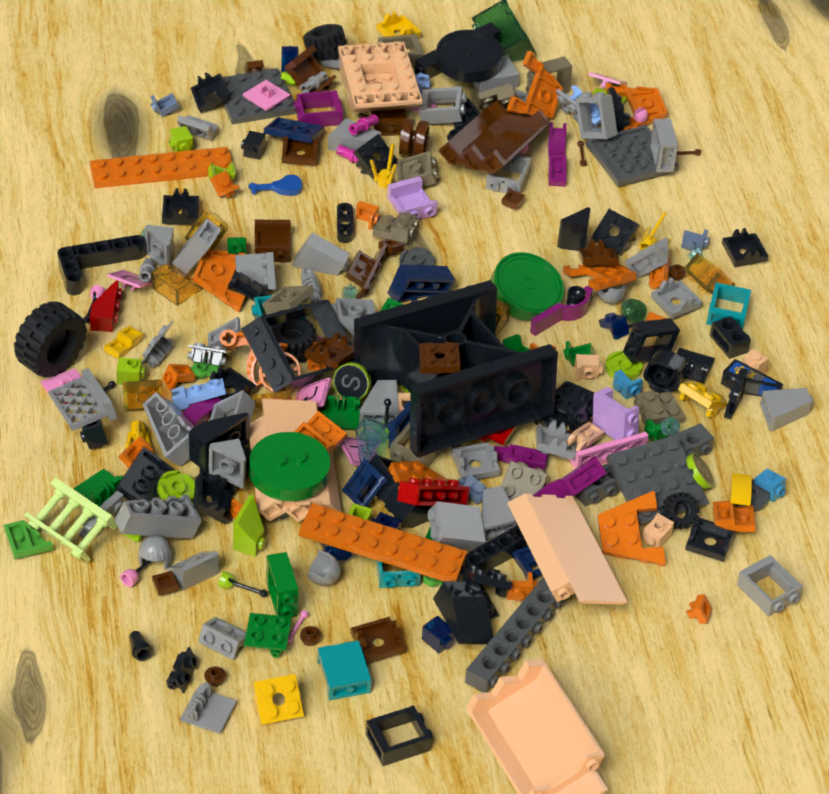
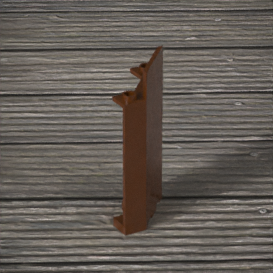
M496 100L438 151L449 164H459L468 169L476 171L480 169L487 171L489 174H494L551 122L541 110L532 116L507 112L500 102Z

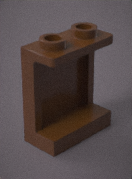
M313 45L284 67L299 88L300 85L308 81V78L324 71L312 56V53L316 51ZM328 76L326 82H323L319 88L313 89L309 93L324 92L322 89H328L334 84L332 81L336 76Z
M405 109L371 111V115L375 114L379 119L378 124L374 125L373 129L381 132V136H401L402 125L406 118Z
M255 219V254L273 252L274 262H291V220Z

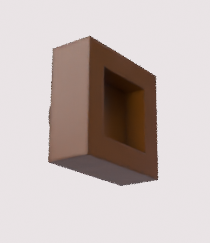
M263 60L246 62L244 67L245 73L262 71L264 67Z
M509 189L502 198L501 204L517 210L525 201V195Z
M390 239L379 241L378 248L386 243L385 251L389 255H394L404 250V244L399 241Z
M172 571L152 576V582L158 596L178 591V584Z

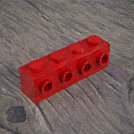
M409 478V481H400L397 501L417 506H433L437 501L467 505L470 486L459 484L460 481L455 479H448L447 481L435 478L434 482L433 479L422 478V481L417 478Z

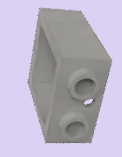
M462 86L422 90L423 104L419 107L421 120L429 121L430 124L462 122V117L465 115L464 103H467V95L463 93ZM456 102L453 107L431 108L433 103Z
M584 92L580 97L575 98L581 138L608 139L618 135L612 95H606L604 92L595 94ZM589 103H598L602 128L593 127Z
M654 119L650 149L656 172H674L678 143L671 119Z
M515 155L501 168L502 170L520 173L519 181L496 176L497 172L494 174L488 173L486 189L507 193L511 189L521 193L530 172L531 158Z
M206 219L183 245L172 264L187 274L211 247L221 229L209 219Z
M242 390L214 404L210 420L247 412L249 414L250 426L255 401Z
M771 555L741 570L737 581V586L768 617L774 613L781 612L791 604H796L801 598L800 595L803 587ZM770 576L786 593L772 600L755 583Z

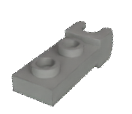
M116 491L100 508L115 517L124 502V494ZM93 516L85 522L83 528L79 531L81 537H86L97 523V518Z

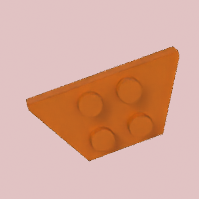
M419 461L391 462L388 468L393 475L394 482H399V484L400 481H409V478L421 479V481L422 478L433 479L434 482L435 478L448 481V479Z

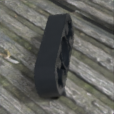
M345 202L337 205V240L341 243H349L353 240V207ZM346 221V222H349V223H348V224H342L341 222Z

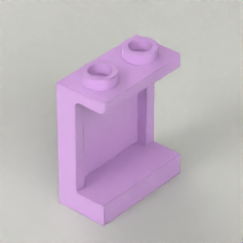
M420 176L389 184L387 199L398 214L400 212H409L412 215H416L418 220L437 215L438 209L437 200L431 201L422 189L423 180Z
M606 387L594 393L593 424L605 431V434L614 440L636 435L639 429V407L634 406L627 409L613 400V389Z

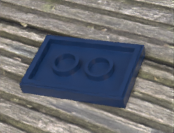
M277 117L264 127L265 134L283 138L288 136V139L312 143L314 138L317 139L325 130V127L321 125Z

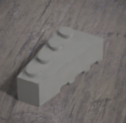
M156 392L142 405L165 458L178 466H182L189 459V431L195 426L170 400Z
M188 494L182 495L181 498L168 496L167 500H161L159 497L153 498L149 502L145 499L124 501L115 518L121 534L159 535L179 539H193L202 520L196 509L193 508L194 505Z

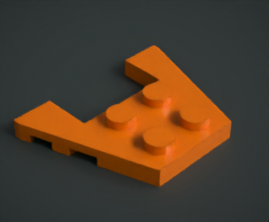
M527 51L522 65L534 72L535 76L526 102L513 96L510 98L506 111L532 116L541 110L548 119H552L559 102L555 91L557 89L563 91V87L551 73L544 69L543 63L534 57L535 54L532 51Z
M612 83L605 84L606 92L608 88L614 87L618 95L627 98L633 115L636 109L640 107L645 108L648 112L645 122H637L634 117H631V119H628L630 125L622 127V131L653 123L654 119L667 117L668 111L658 88L641 86L628 88L627 85L620 84V87L612 86Z
M208 249L201 257L192 280L239 312L245 296L228 290V284L236 270V254H228V251Z
M620 264L613 267L596 265L594 268L578 265L576 269H571L570 265L563 266V273L570 277L580 275L593 277L594 279H589L588 287L596 291L636 280V272Z
M651 491L597 515L601 548L604 555L627 560L628 558L640 560V562L647 564L648 562L655 563L662 567L666 565L663 546L642 548L637 513L657 511L655 491Z

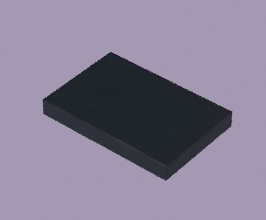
M143 446L115 490L124 494V497L130 501L145 499L147 502L152 501L153 498L159 497L157 484L161 476L175 469Z

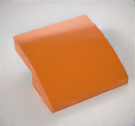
M319 411L307 423L303 421L294 431L318 440L326 448L328 454L348 437L344 430Z
M730 500L713 502L715 525L732 531L756 532L753 506L733 507Z

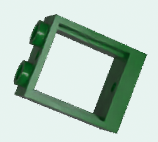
M287 552L266 555V584L276 615L286 617L298 616L299 588Z

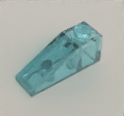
M365 416L355 430L360 464L364 458L370 460L380 445L387 439L385 423Z

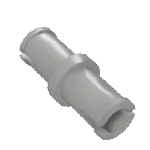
M321 71L316 76L308 78L307 82L300 85V90L305 87L301 92L309 93L311 90L319 88L320 84L328 80V76L323 78L327 73Z
M146 258L140 267L139 278L142 282H148L154 273L155 261L152 258Z

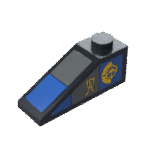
M734 359L723 370L721 385L729 389L733 387L731 382L734 374H738L741 367L748 370L744 394L762 397L763 391L783 389L782 383L737 359Z

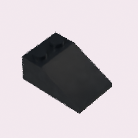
M245 412L204 421L198 426L193 427L189 431V460L206 472L209 470V446L211 443L239 439L242 447L249 443V414Z
M443 581L433 600L458 644H488L493 638L486 596L479 584L474 582Z

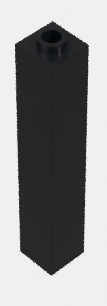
M491 22L475 29L490 34L499 42L501 40V30ZM436 49L415 59L414 73L416 75L422 73L432 78L442 73L436 64Z

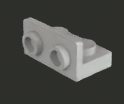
M190 115L186 117L179 116L177 120L179 127L187 126L190 134L212 141L218 129L217 124Z
M214 617L203 624L198 642L230 659L236 658L238 648L244 645L246 632L218 617Z

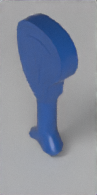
M286 175L281 180L268 184H255L252 182L248 185V188L251 189L253 195L259 191L272 190L280 195L296 196L302 191V182L297 175Z

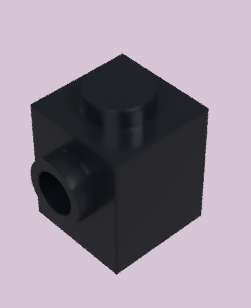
M249 131L246 139H243L241 143L243 157L260 160L266 148V134Z
M101 419L82 427L80 435L83 443L87 442L89 449L100 448L108 444L107 433Z

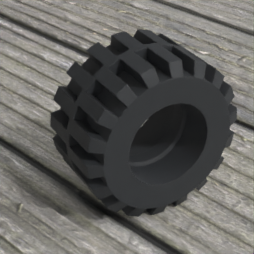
M325 24L315 27L303 37L306 49L311 45L315 47L316 51L312 53V56L316 60L334 58L339 55L338 46L348 45L344 30L339 24Z
M302 317L271 325L277 342L288 344V348H285L284 352L293 355L298 362H306L308 358H305V350L311 347L314 341L316 342V329L314 325L309 323V320L302 319ZM286 357L289 365H291V363H294L296 365V363L291 358Z

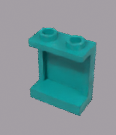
M359 641L317 648V662L321 664L329 701L371 693V677Z

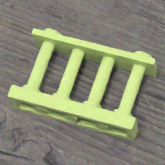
M55 477L50 483L55 489V494L36 517L27 512L24 516L29 520L28 524L37 531L41 529L70 549V554L76 559L80 560L83 558L89 562L91 559L84 551L103 527L109 526L113 530L116 529L115 518ZM65 497L69 499L68 505L50 527L42 523L61 499ZM78 507L82 508L83 513L64 537L58 534L56 531L75 508L78 509ZM94 516L97 518V523L78 547L70 541L85 522Z

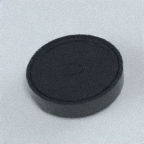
M469 29L458 30L445 35L437 44L436 64L443 74L461 82L485 81L494 77L502 67V45L496 38L485 32Z

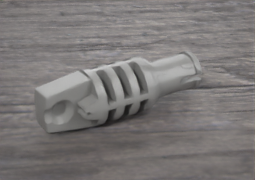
M303 269L301 271L302 286H312L314 289V293L309 296V300L311 303L321 301L322 290L312 269Z

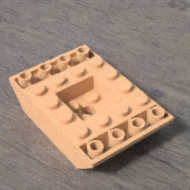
M404 42L338 46L340 73L351 112L419 108L423 104Z

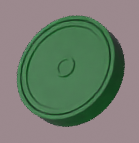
M516 252L503 257L490 278L491 282L497 287V304L505 312L521 320L531 321L535 316L560 303L564 295L563 281L555 267L540 256L531 253Z
M279 432L261 439L251 451L249 461L250 479L254 486L268 497L281 501L305 500L318 494L328 482L330 456L326 448L311 436L298 432Z

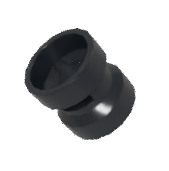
M580 286L570 287L567 292L566 305H575L584 301L585 289Z

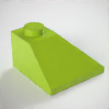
M249 495L233 522V550L256 557L259 550H263L266 538H264V528L254 496Z

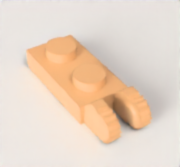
M587 422L576 429L566 442L568 446H571L576 441L578 444L576 451L584 450L585 447H589L601 439L605 431Z

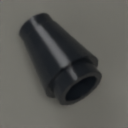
M140 631L131 632L129 639L132 656L139 661L147 660L152 654V646Z

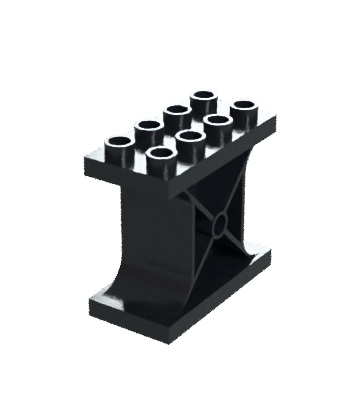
M491 280L354 319V363L365 367L366 372L371 378V386L375 385L377 380H397V383L403 385L410 392V450L416 457L554 415L558 352L551 344L525 352H517L505 347L496 337L497 287ZM459 343L460 371L455 373H420L419 344ZM437 353L434 356H436V358L441 359L444 358L445 355L443 353Z

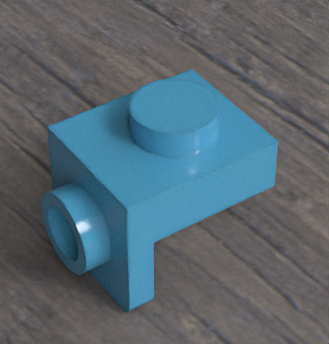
M622 370L614 373L613 387L625 399L635 397L637 393H641L643 384L641 378L631 381Z
M767 468L755 477V484L770 492V501L775 502L785 494L786 478Z

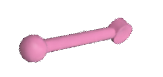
M306 610L301 611L299 620L288 636L287 645L292 644L294 634L303 619L308 617Z

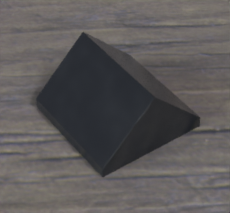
M589 207L560 220L557 244L559 249L578 251V248H585L591 210Z

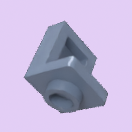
M173 93L158 101L154 95L151 96L153 102L151 107L155 113L159 112L162 117L179 108Z
M705 229L702 235L685 230L681 248L702 253L704 247H708L710 237H707L708 230Z
M470 473L464 478L460 477L458 479L460 481L459 484L470 486L468 498L475 504L481 502L483 490H486L487 487Z

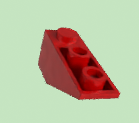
M118 280L92 304L90 331L113 332L114 325L118 324V313H116L120 311V301L118 299H122V288H119Z

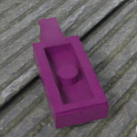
M513 444L505 447L494 446L498 461L509 464L511 461L516 463L520 461L527 464L530 468L545 470L548 454L541 453L533 448Z

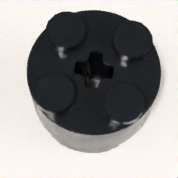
M658 350L652 356L643 373L644 380L649 384L648 387L659 394L676 391L686 375L685 358L672 351Z

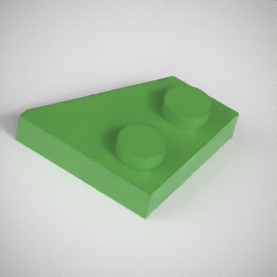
M24 520L4 525V532L14 559L53 550L52 542H46L41 538V534L37 530L32 529Z

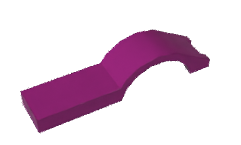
M553 122L549 124L548 186L566 187L565 143L567 123H563V128H553Z
M588 286L584 287L586 297L579 304L564 305L557 303L532 318L530 333L536 336L561 320L575 321L582 318L587 313L591 304L593 289Z
M593 456L563 478L542 487L533 497H541L542 494L556 495L557 498L575 496L605 475L606 471L598 458Z

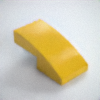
M129 325L118 331L116 339L104 345V352L119 359V357L121 358L140 342L144 337V333Z
M732 473L730 503L750 506L752 475Z

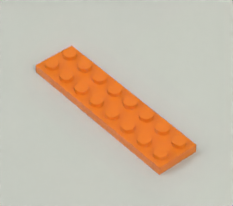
M228 147L91 160L90 170L94 188L209 177L208 167L210 164L227 169L232 160Z
M314 503L311 504L298 535L441 581H457L467 554L465 550Z

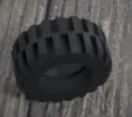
M61 302L43 303L39 305V308H35L30 315H27L24 323L20 325V330L15 336L14 352L17 360L38 376H56L58 373L64 372L65 368L70 367L74 359H77L80 350L83 349V343L86 341L85 333H87L85 321L79 314Z

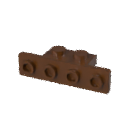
M386 243L379 248L374 258L360 250L356 253L345 275L346 278L360 286L355 296L356 299H359L362 295L365 296L370 290L369 284L376 277L374 272L378 271L381 266L380 261L387 254L385 251Z

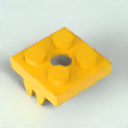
M392 11L391 16L387 13L384 22L376 24V30L384 37L416 34L419 38L422 33L405 15L398 16L395 11ZM394 31H399L400 35L395 34Z
M693 382L681 383L678 389L681 391L679 399L688 401L691 397L708 408L706 416L709 418H714L719 409L725 408L727 402L722 400L723 396L716 392L711 393L707 390L708 387L700 382L697 384Z
M296 674L252 682L254 701L256 702L255 708L259 715L260 725L304 716ZM275 693H282L285 697L284 703L280 706L273 703L272 698Z

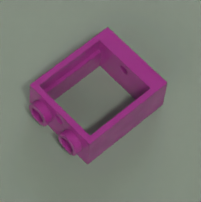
M337 90L297 94V101H294L297 121L321 126L339 125L343 121V109ZM331 107L332 110L312 113L304 112V109Z

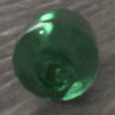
M630 298L622 303L620 314L628 322H641L646 317L647 307L641 300Z

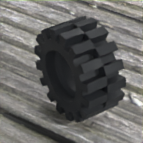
M675 493L667 496V499L662 502L665 505L661 506V509L664 510L661 515L674 522L673 529L689 528L694 524L695 519L699 518V515H696V513L700 512V509H696L699 503H694L696 498L690 497L691 494ZM678 503L683 504L686 509V514L683 518H678L675 514V506Z

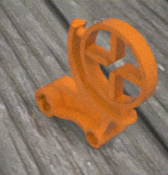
M224 330L220 334V342L226 350L232 351L241 346L250 347L243 332L235 333L232 330ZM229 337L232 338L231 343H227ZM278 343L284 355L296 363L297 366L292 367L293 372H298L297 376H300L301 367L298 360L290 353L284 352V349L288 348V344ZM250 347L246 364L249 381L254 383L257 389L258 386L263 384L267 390L274 393L272 388L264 382L266 376L261 366L259 367L260 380L255 381V368L258 361ZM293 389L287 390V391H284V392H280V393H277V394L288 393V392L292 391Z

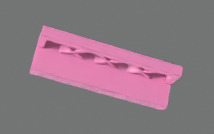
M643 432L588 447L584 450L576 451L574 460L569 458L568 460L574 469L593 456H596L602 465L608 463L606 457L609 454L647 444L648 434Z

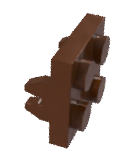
M284 136L281 163L316 165L319 138H314V141L309 143L288 139V136ZM297 150H304L305 154L298 155L295 152Z
M591 239L588 248H578V256L585 267L593 268L596 265L613 267L614 265H619V257L615 249L605 248L602 239H599L597 246H595L594 239Z
M336 332L332 339L324 336L305 350V358L327 365L332 369H338L354 357V347L348 345L347 335H343L340 340V334Z
M459 343L419 344L421 374L455 373L460 371ZM437 353H443L445 356L444 358L438 359L434 355Z
M390 617L351 627L350 629L354 641H359L366 664L405 653L406 647L401 639L400 627H397L396 620L392 621ZM374 638H379L384 643L381 646H375L371 641Z

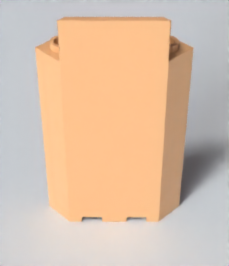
M262 399L264 415L251 422L249 426L251 451L266 436L279 432H294L303 421L307 423L317 412L316 401ZM333 451L329 453L330 474L328 482L318 494L300 501H281L266 496L255 487L258 512L268 521L287 513L296 522L305 519L312 503L342 512Z
M525 493L507 503L557 602L567 599L574 593L581 604L623 605L628 602L573 496L557 498L556 495L542 494L541 497H533L532 494Z
M543 659L526 660L517 676L500 677L492 692L475 693L466 709L518 794H603L608 791V788L596 771L605 754Z

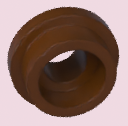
M679 264L669 267V277H672L675 281L682 280L686 275V269Z
M307 626L300 631V639L307 646L316 645L321 638V632L316 627Z
M213 666L205 671L204 678L212 687H217L225 681L226 673L221 667Z

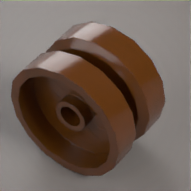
M404 119L399 143L400 156L408 157L412 152V148L413 155L426 152L429 142V121L420 120L416 128L414 119Z

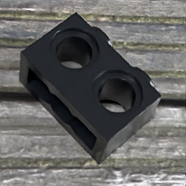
M731 316L712 322L710 337L729 359L748 353L751 339Z

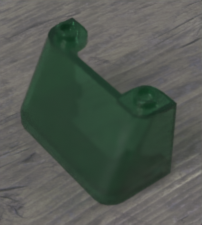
M501 0L471 17L474 22L472 25L474 30L489 22L501 30L500 44L503 48V56L508 55L511 62L524 60L527 51H532L537 56L526 32L522 29L506 0Z

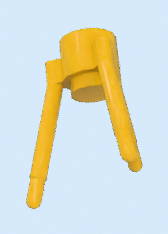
M394 143L391 144L387 170L383 169L377 174L374 161L370 160L374 181L382 188H388V185L392 184L396 171V164L393 165L391 170Z
M663 212L650 234V227H647L641 242L638 244L641 251L657 242L654 234L664 220L666 212Z
M140 420L133 421L130 425V432L127 433L128 438L125 449L131 444L132 439L136 440L140 436L143 439L145 438L153 449L149 431H146V424Z

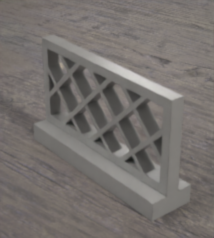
M89 368L81 371L82 377L48 391L49 397L71 431L106 416L110 421L117 418L111 400Z

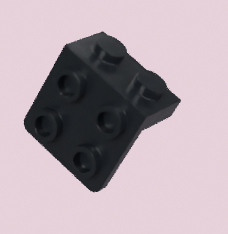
M566 381L556 389L555 410L568 415L569 430L574 432L586 424L593 416V397L595 392Z

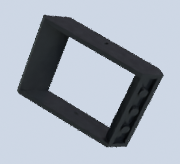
M325 299L260 316L241 328L275 394L334 377L337 369L330 367L295 376L270 328L274 324L314 314L325 337L332 339L333 335L339 332L341 340L342 336L347 335V333L338 321V316L329 300ZM347 335V338H348V341H349L348 345L354 347V346L352 345V343H351V341H350L348 335ZM353 357L352 359H350V360H349L348 362H346V363H349V362H353V363H354V357Z

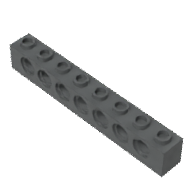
M701 423L672 435L677 436L686 456L692 453L702 456L712 451L714 437ZM608 463L602 466L606 471L605 475L575 495L585 507L621 491Z
M544 577L466 669V684L483 693L489 692L491 688L494 689L499 678L503 674L506 675L512 662L520 658L522 650L530 646L535 634H540L546 621L549 622L554 615V611L562 607L565 599L559 602L556 601Z

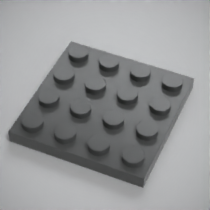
M278 68L223 76L231 99L222 104L232 125L297 114L294 100L285 81L281 79V73ZM264 80H268L290 94L289 98L268 111L242 96L243 93Z
M647 125L617 132L618 135L608 139L586 140L587 148L617 187L671 173L656 172L650 149L652 131ZM676 161L674 166V172L678 171L679 165Z
M676 435L612 453L606 457L626 502L655 491L657 511L637 513L639 526L649 524L657 513L661 514L664 512L661 506L665 504L662 502L667 499V496L675 493L685 492V494H691L690 497H695L694 503H699L696 509L706 507L709 504L702 487L693 477V469L690 470L687 466V456ZM678 503L675 506L676 515L686 513L683 504Z

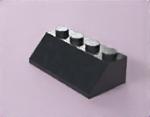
M375 454L370 462L390 479L386 485L382 486L376 496L385 503L384 507L394 515L395 522L402 527L414 528L429 521L428 510L432 506H417L397 501L400 484L399 482H394L393 475L388 469L391 462L397 461ZM376 478L374 479V481H373L372 484L370 485L371 487H373V485H374L375 482L377 481Z

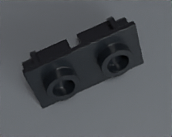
M237 271L228 284L229 287L247 296L252 301H254V297L265 296L268 291L265 288L266 286L255 280L251 285L249 283L251 278Z
M190 647L187 648L186 652H181L177 655L173 669L178 671H171L166 681L169 689L179 687L181 692L185 693L198 662Z

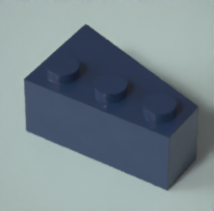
M400 264L387 293L391 299L399 303L406 301L415 302L419 298H429L434 295L450 292L455 278L447 266Z

